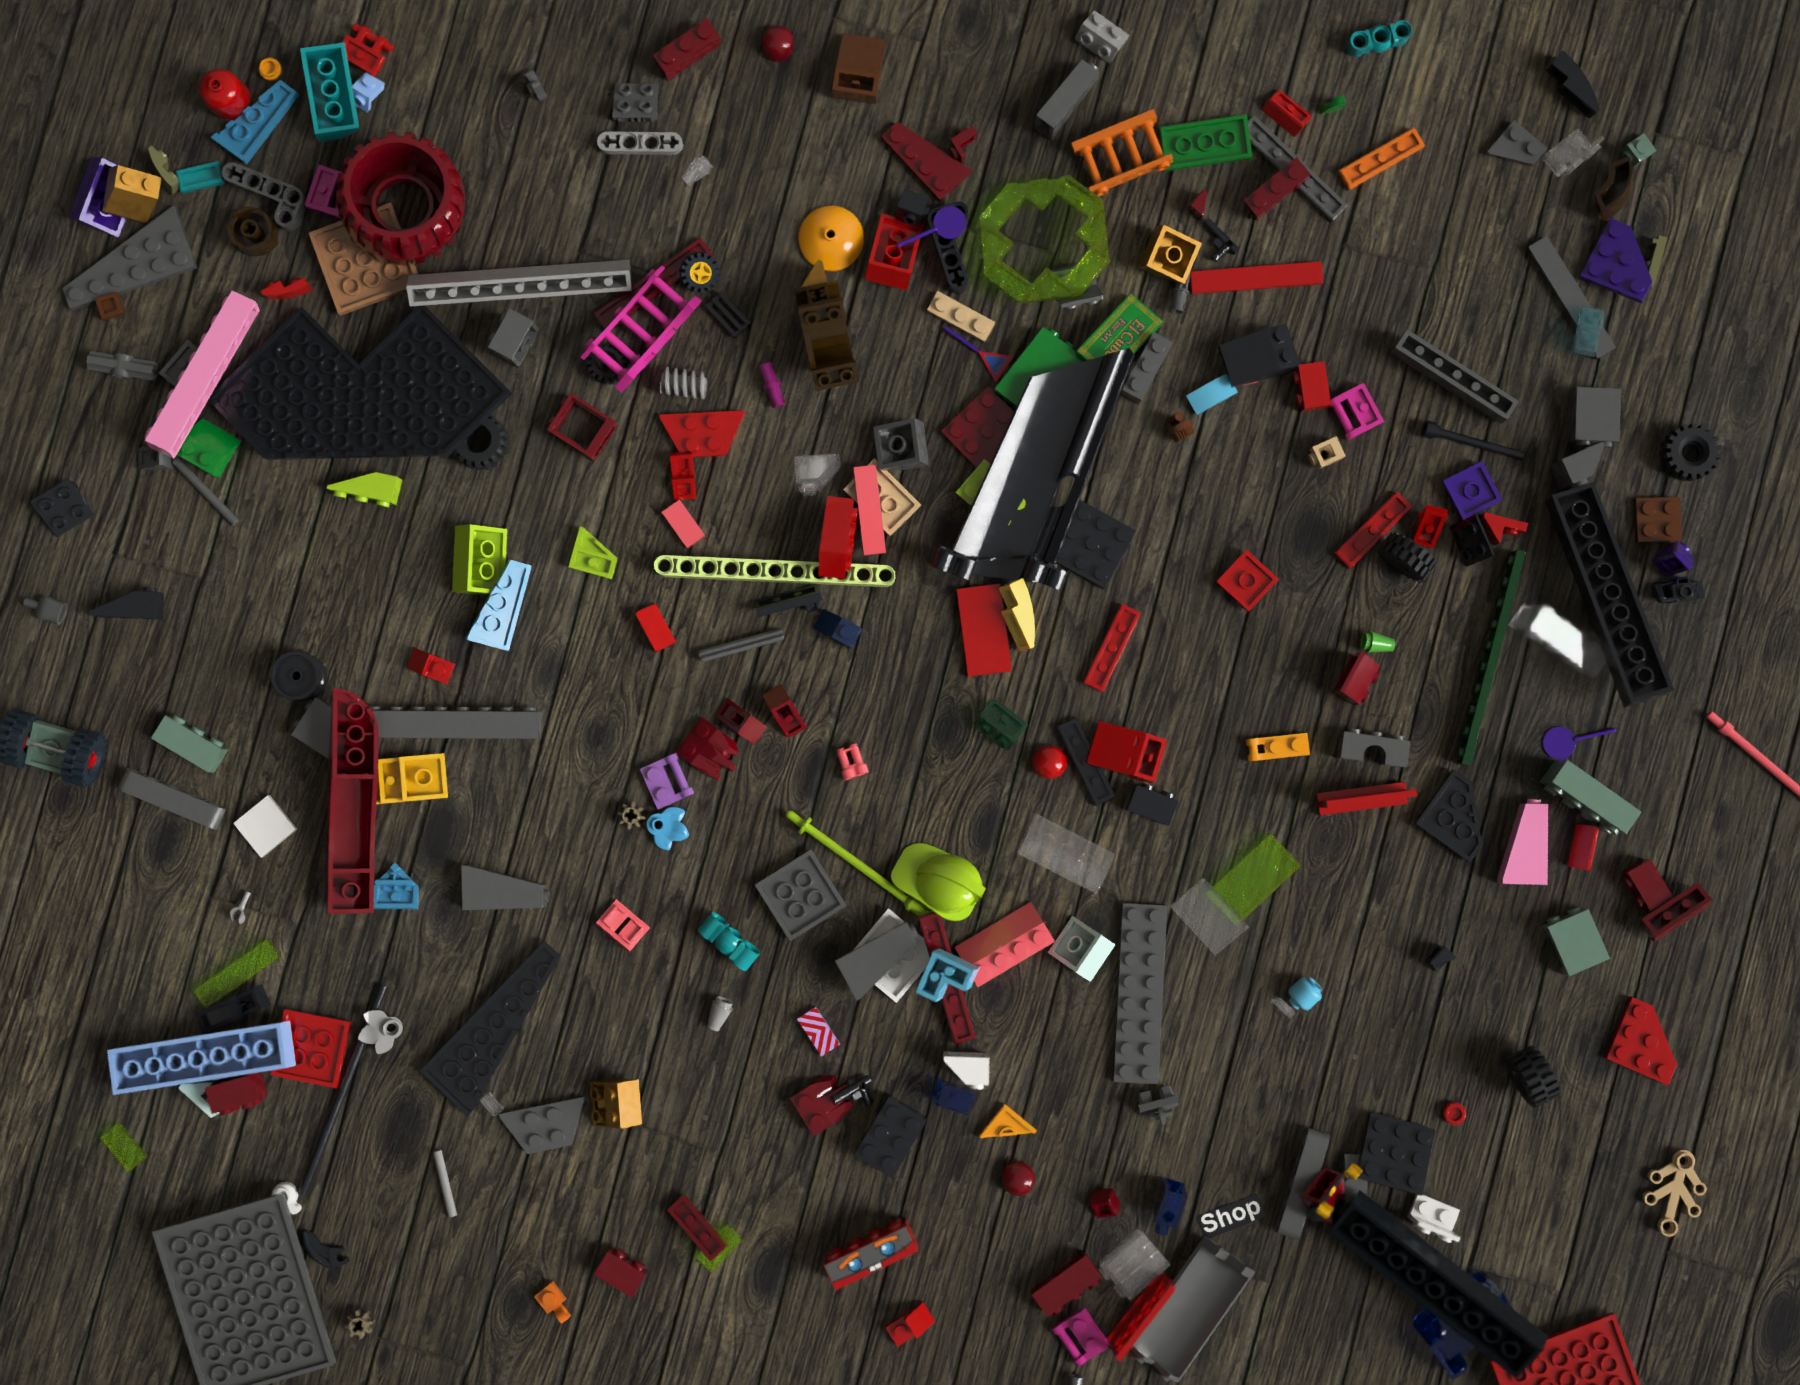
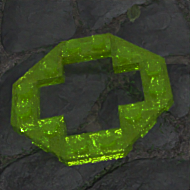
M1070 175L1060 176L1058 179L1051 180L1047 178L1030 180L1028 183L1017 184V182L1008 183L980 215L985 278L1019 304L1081 296L1109 264L1104 202ZM1058 196L1087 218L1075 233V237L1090 247V249L1064 280L1046 267L1033 283H1030L1001 261L1014 244L1013 241L999 232V230L1025 199L1040 211H1043L1052 199Z

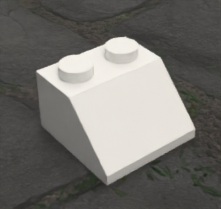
M943 1051L945 1063L966 1085H970L972 1089H983V1085H988V1053Z

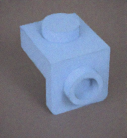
M367 72L352 85L356 107L369 112L371 101L384 90L385 83Z

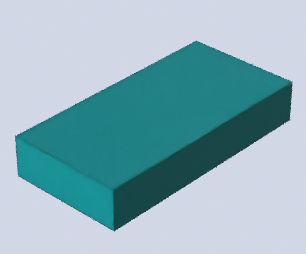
M219 161L176 171L182 194L225 184Z

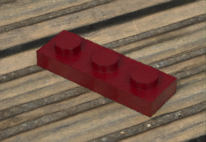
M686 1194L682 1195L667 1209L709 1261H713L729 1246Z

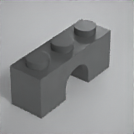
M1153 332L1120 395L1140 404L1172 346V341Z
M1347 728V732H1340L1337 758L1363 761L1365 750L1369 746H1375L1381 753L1380 765L1407 768L1411 741L1404 740V736L1391 734V738L1382 737L1380 732L1369 731V735L1360 734V729Z

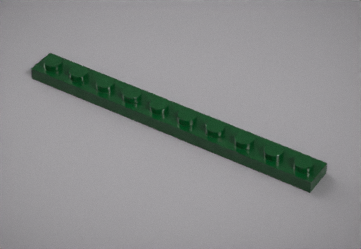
M1522 550L1512 551L1506 558V575H1503L1501 578V594L1496 598L1494 609H1497L1496 614L1489 623L1490 637L1486 639L1483 646V651L1485 652L1484 660H1481L1477 671L1480 673L1478 682L1474 683L1472 694H1474L1473 702L1467 708L1466 715L1469 718L1461 731V737H1463L1462 745H1459L1456 750L1455 758L1458 759L1457 764L1462 766H1471L1526 554Z

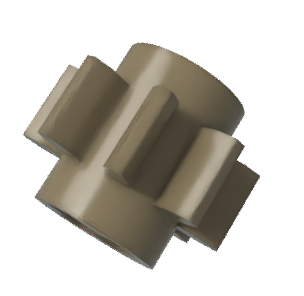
M633 802L631 807L623 804L625 810L618 812V815H621L623 818L620 824L626 822L628 829L632 828V824H635L638 828L641 827L640 819H646L645 816H641V811L644 810V807L636 808V802ZM633 809L634 814L637 815V819H633L632 822H630V818L627 817V813H630Z
M358 1309L355 1312L356 1317L353 1314L347 1317L350 1323L345 1328L350 1330V1337L359 1335V1338L362 1339L365 1335L364 1331L368 1334L373 1331L369 1326L375 1322V1319L370 1318V1311L361 1313V1310ZM359 1320L363 1322L361 1328L358 1327Z

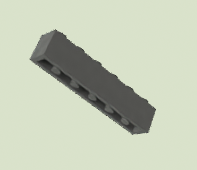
M1408 329L1401 334L1390 351L1392 355L1499 424L1508 420L1519 403L1517 399Z

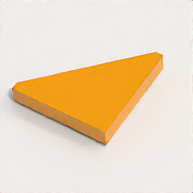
M1004 1103L979 1134V1137L1012 1136L1035 1133L1037 1130Z

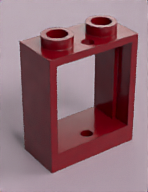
M570 393L569 397L565 396L559 405L561 409L557 415H553L549 419L547 431L595 461L618 424L607 415ZM575 405H578L604 422L587 449L559 432V429Z

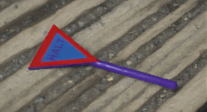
M947 326L943 327L946 332L981 356L996 383L1014 356L983 352Z

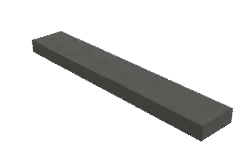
M1255 115L1248 120L1251 146L1278 172L1297 157ZM1299 159L1310 173V177L1297 190L1329 221L1333 222L1347 208L1348 204Z
M1548 236L1526 248L1594 359L1596 360L1615 349V344Z

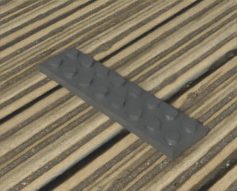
M1122 903L1114 1082L1159 1083L1167 905Z

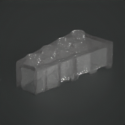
M1523 603L1509 626L1514 629H1523L1526 631L1525 637L1540 644L1544 643L1543 649L1556 656L1562 655L1561 661L1582 675L1595 678L1606 662L1600 644L1587 639L1588 635L1582 630H1575L1568 619L1554 614L1555 610L1547 604L1534 605Z

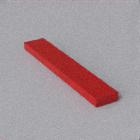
M1322 261L1190 272L1191 295L1323 284Z

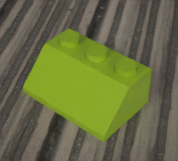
M471 524L455 526L452 592L490 594L506 565L507 529Z

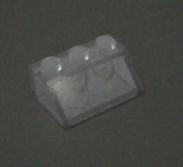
M828 454L794 457L798 492L803 493V496L816 495V492L822 491L841 469L840 455Z

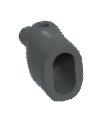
M46 595L41 596L39 601L25 598L23 602L24 606L36 610L35 617L37 619L53 622L58 625L63 622L68 607L67 603Z

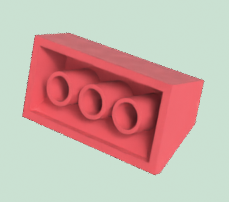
M1029 902L955 946V949L961 959L980 967L974 980L977 987L1055 941L1036 909Z

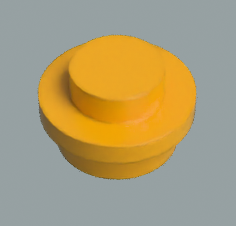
M266 58L259 65V73L266 80H275L281 74V65L276 59Z

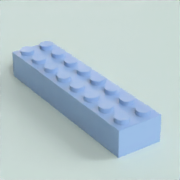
M290 1021L107 1050L113 1095L296 1066Z

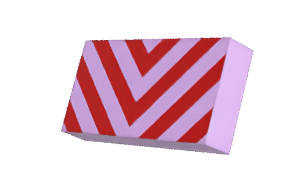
M814 1007L797 1019L821 1057L840 1045V1042L817 1007Z

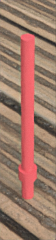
M1713 711L1706 715V718L1718 727V731L1723 736H1728L1800 798V786L1734 730L1733 725L1728 721L1724 722Z

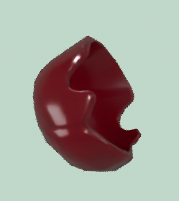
M776 25L768 27L763 32L761 50L767 59L780 62L785 61L792 55L794 39L788 28Z
M1013 1161L1003 1169L1001 1175L1002 1184L1008 1193L1013 1196H1024L1031 1192L1035 1184V1174L1030 1165L1023 1161Z

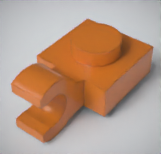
M554 1281L534 1296L547 1314L554 1311L561 1324L571 1316L562 1304L567 1298Z

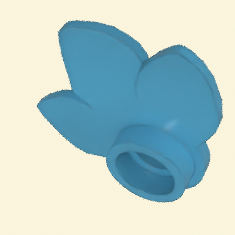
M669 807L661 814L655 813L648 818L646 827L654 835L655 844L659 848L670 850L672 841H682L689 837L687 828L680 822L685 815L683 809ZM659 820L662 826L656 829L654 823Z

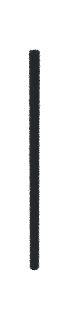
M379 984L369 1011L380 1009L388 988L387 985ZM365 1020V1022H364L363 1028H364L366 1025H368V1023L366 1022V1020ZM359 1039L298 1191L299 1195L306 1196L366 1045V1043Z

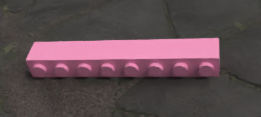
M231 291L229 296L223 299L220 312L212 318L209 331L201 337L198 350L191 354L188 367L180 373L177 386L169 392L166 405L158 411L156 422L146 432L145 441L148 446L173 459L260 311L256 301L234 291Z

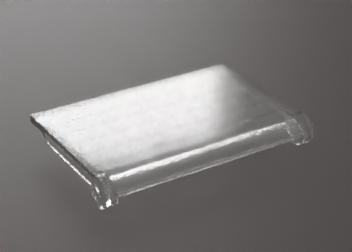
M1204 878L1200 879L1170 906L1215 956L1249 928Z

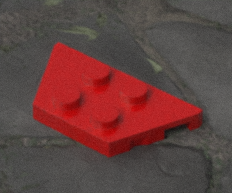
M745 411L661 414L660 419L679 452L690 451L693 454V458L727 456L731 448V443L735 439L739 425L745 416Z

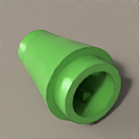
M1372 631L1364 632L1360 639V648L1367 653L1392 652L1395 648V639Z

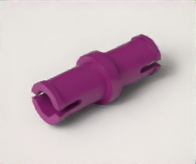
M772 362L758 366L765 384L763 387L768 392L772 408L785 405L786 402L779 387L781 383L776 378Z

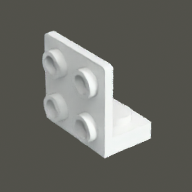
M1415 1195L1407 1215L1412 1221V1225L1427 1234L1433 1231V1234L1437 1235L1438 1238L1449 1243L1452 1240L1457 1242L1460 1240V1237L1452 1231L1460 1210L1426 1195Z

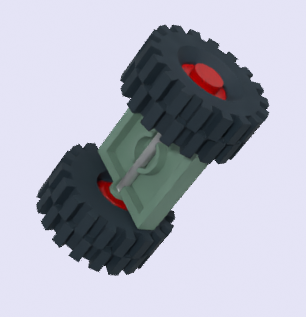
M13 709L8 713V717L5 716L3 719L4 723L0 724V763L19 769L26 767V764L49 770L62 774L61 779L64 782L84 788L92 786V783L96 781V776H99L100 768L103 767V760L106 758L107 740L105 735L82 728L79 731H73L42 722L40 716L18 709Z

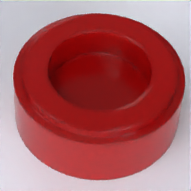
M1449 1102L1443 1107L1442 1116L1449 1124L1459 1125L1466 1118V1110L1457 1102Z

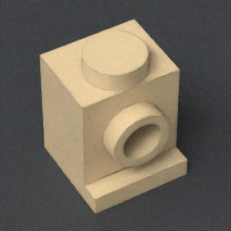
M1337 436L1309 449L1310 454H1308L1311 465L1313 467L1317 466L1318 470L1345 457ZM1321 452L1327 453L1326 459L1322 458Z

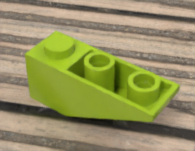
M374 472L328 485L327 489L332 491L333 496L346 498L347 495L355 496L354 500L368 503L369 499L376 501L378 506L389 508L390 504L397 505L402 479Z

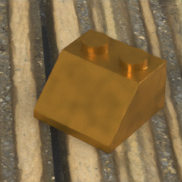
M120 165L109 168L102 212L147 223L158 200L161 177Z
M1166 225L1156 226L1138 268L1157 277L1185 284L1202 243Z

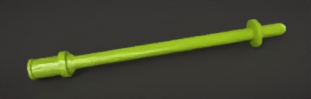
M791 810L786 812V817L801 828L798 832L799 834L806 831L902 901L906 907L905 910H911L917 916L933 912L915 898L900 891L887 879L810 824L812 818L809 817L805 821Z

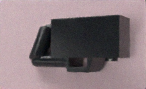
M1687 576L1674 578L1672 581L1654 583L1652 586L1655 598L1659 603L1670 604L1705 598L1702 581H1690ZM1663 587H1665L1666 597H1665L1664 592H1663V590H1662Z

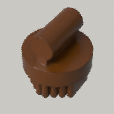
M1177 412L1168 418V423L1173 427L1167 431L1175 443L1195 433L1190 418L1183 421V414L1181 412Z

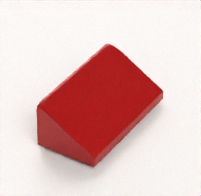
M1280 89L1274 93L1262 108L1264 113L1294 137L1312 118L1308 112Z
M656 603L635 613L655 652L658 653L676 643Z
M1583 824L1576 825L1567 864L1568 867L1585 871L1591 870L1599 827Z

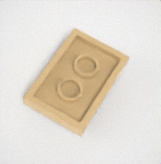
M874 458L867 466L876 465L883 530L891 536L921 507V504L887 470H879L878 461ZM854 478L843 490L858 504Z

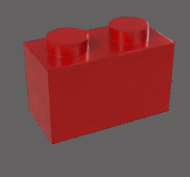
M1325 361L1301 364L1295 368V372L1292 373V379L1298 389V393L1295 395L1297 407L1300 406L1301 412L1327 409L1331 405Z

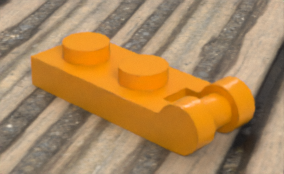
M1308 733L1246 739V746H1249L1248 761L1310 755ZM1263 744L1264 753L1258 754L1257 745Z

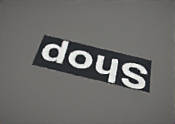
M1254 1194L1200 1215L1197 1218L1204 1236L1210 1239L1264 1218L1266 1215L1258 1194Z

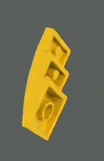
M445 753L378 759L376 804L448 798Z

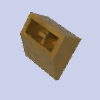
M639 1079L590 1082L593 1127L621 1129L642 1124Z

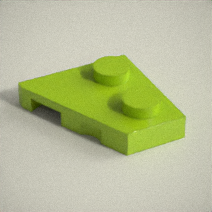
M580 526L569 568L612 580L618 558L584 527Z

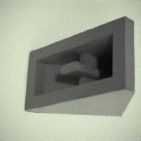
M149 446L138 448V470H173V458L153 450Z

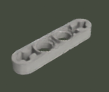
M603 132L597 139L599 149L605 154L675 155L683 149L682 138L674 132ZM606 138H610L611 142H617V138H620V148H617V144H609V147L606 148L602 142H606ZM633 138L635 140L634 147L630 149L625 148L623 145L624 140ZM649 138L657 140V145L653 149L645 146V142ZM660 138H663L664 143H671V139H675L676 143L679 144H676L675 148H671L669 144H663L664 149H661Z

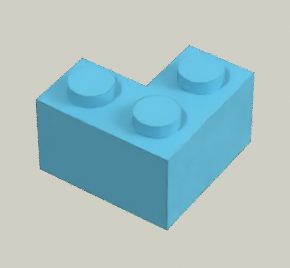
M939 948L933 951L916 993L937 1002L943 998L948 984L966 991L972 987L980 967Z

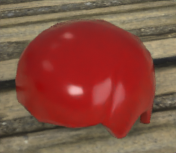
M1043 746L1036 750L1032 757V767L1040 777L1056 779L1064 774L1067 768V757L1058 747Z

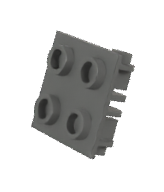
M615 83L612 118L618 120V122H630V118L631 122H634L635 118H638L640 123L641 118H643V122L654 123V120H658L659 84Z

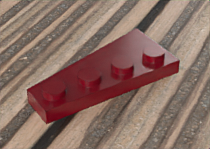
M896 122L881 136V139L939 202L972 174L971 169L899 122Z

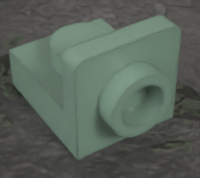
M1643 133L1632 142L1626 144L1620 151L1623 158L1630 156L1633 168L1657 150Z

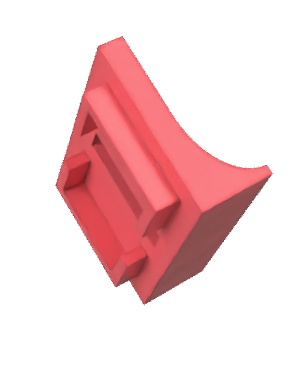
M617 899L596 922L600 929L629 953L650 929L648 925ZM627 917L631 920L617 935L615 931Z

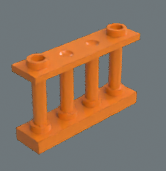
M1154 109L1071 143L1074 155L1080 154V156H1083L1094 185L1089 187L1091 196L1095 194L1097 197L1108 193V189L1156 169L1163 171L1173 163L1172 154L1163 155L1154 132V123H1157ZM1140 129L1145 131L1156 159L1144 165L1132 137L1133 132ZM1120 137L1124 139L1135 169L1125 173L1122 172L1112 147L1113 140ZM1099 146L1104 148L1115 176L1103 182L1091 154L1092 149Z

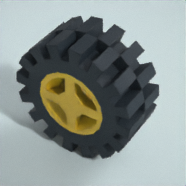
M691 253L681 262V268H679L680 279L688 289L694 292L705 293L712 290L720 279L719 264L715 261V258L706 253Z

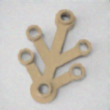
M1687 1150L1676 1151L1672 1156L1671 1163L1659 1170H1650L1647 1177L1654 1184L1661 1183L1665 1176L1675 1172L1674 1179L1655 1191H1646L1642 1195L1643 1202L1653 1206L1659 1199L1670 1193L1664 1218H1661L1657 1224L1659 1232L1667 1237L1674 1236L1678 1231V1224L1675 1222L1674 1217L1679 1197H1681L1686 1205L1685 1211L1689 1216L1695 1218L1701 1214L1700 1206L1695 1204L1683 1183L1685 1174L1692 1183L1691 1191L1694 1194L1702 1196L1707 1191L1706 1185L1700 1181L1693 1169L1695 1158ZM1681 1157H1685L1686 1161L1681 1165L1679 1160ZM1654 1173H1658L1657 1180L1652 1179ZM1700 1184L1702 1189L1700 1192H1696V1186ZM1653 1195V1200L1648 1202L1647 1196ZM1695 1206L1696 1212L1691 1214L1690 1209ZM1668 1222L1669 1228L1664 1230L1663 1224Z

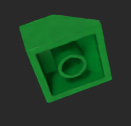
M202 418L192 427L177 455L209 474L220 478L241 440Z

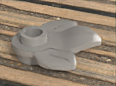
M367 1011L364 1013V1018L368 1025L361 1030L358 1039L364 1043L375 1044L377 1054L385 1053L393 1047L394 1039L402 1033L403 1025L398 1018L388 1017L383 1011ZM394 1024L395 1030L388 1031L387 1026Z

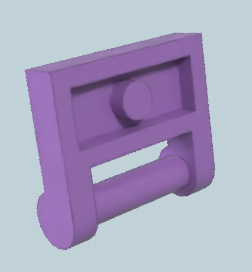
M677 753L640 769L657 809H661L694 794L692 787L689 788L677 761L679 759ZM667 764H670L681 792L677 794L664 768Z

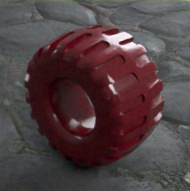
M396 131L386 132L387 137L379 139L377 135L368 138V144L365 146L358 144L353 149V157H346L342 163V173H338L336 182L339 217L347 233L356 244L368 255H375L379 261L389 263L390 260H394L400 266H407V261L413 260L416 264L424 263L425 257L432 255L435 258L442 253L444 245L449 247L455 240V233H459L462 227L465 211L463 182L445 151L440 147L436 148L431 140L425 137L418 140L416 135L410 132H405L404 136H397ZM399 183L412 184L419 187L426 193L429 199V210L426 217L418 225L408 229H397L387 225L378 214V201L381 194L389 187Z

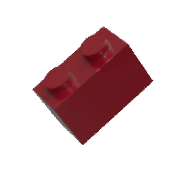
M1642 859L1621 871L1624 876L1622 881L1634 893V901L1640 909L1652 911L1674 898L1651 859Z
M610 1247L594 1275L632 1298L648 1272L645 1268L646 1265L637 1259H634V1261L626 1257V1252L620 1248L615 1247L613 1249Z

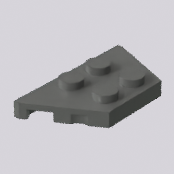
M582 1096L502 1112L499 1114V1118L527 1154L570 1146L573 1144L585 1097Z

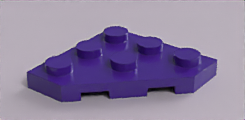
M1610 218L1580 275V279L1642 304L1652 285L1651 276L1631 226Z

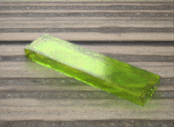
M266 939L193 991L206 1009L281 956L270 940Z

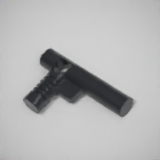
M1210 218L1203 223L1216 237L1213 244L1218 250L1211 255L1213 261L1218 262L1228 251L1233 255L1239 251L1240 248ZM1226 242H1228L1231 245V247H1226Z
M866 1075L832 1096V1103L837 1105L849 1096H852L853 1100L861 1097L865 1106L871 1105L873 1100L866 1087L872 1082L871 1078Z

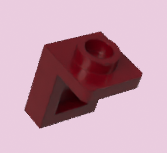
M974 126L968 129L967 127L960 129L956 132V136L950 139L951 147L949 151L955 160L958 158L961 163L966 158L962 148L977 140L978 133Z

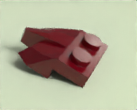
M703 717L700 718L675 751L706 776L718 781L721 777L720 769L724 768L731 772L734 771L735 764L729 757L739 753L736 742Z
M823 1075L790 1097L813 1136L837 1122L854 1105L851 1100H843L837 1105L832 1103V1096L850 1086L844 1083L835 1087V1075Z

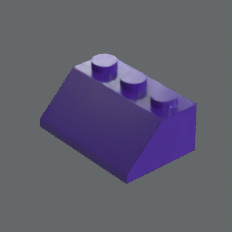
M91 157L68 218L89 228L119 238L126 218L102 212L109 168L117 165L101 157Z

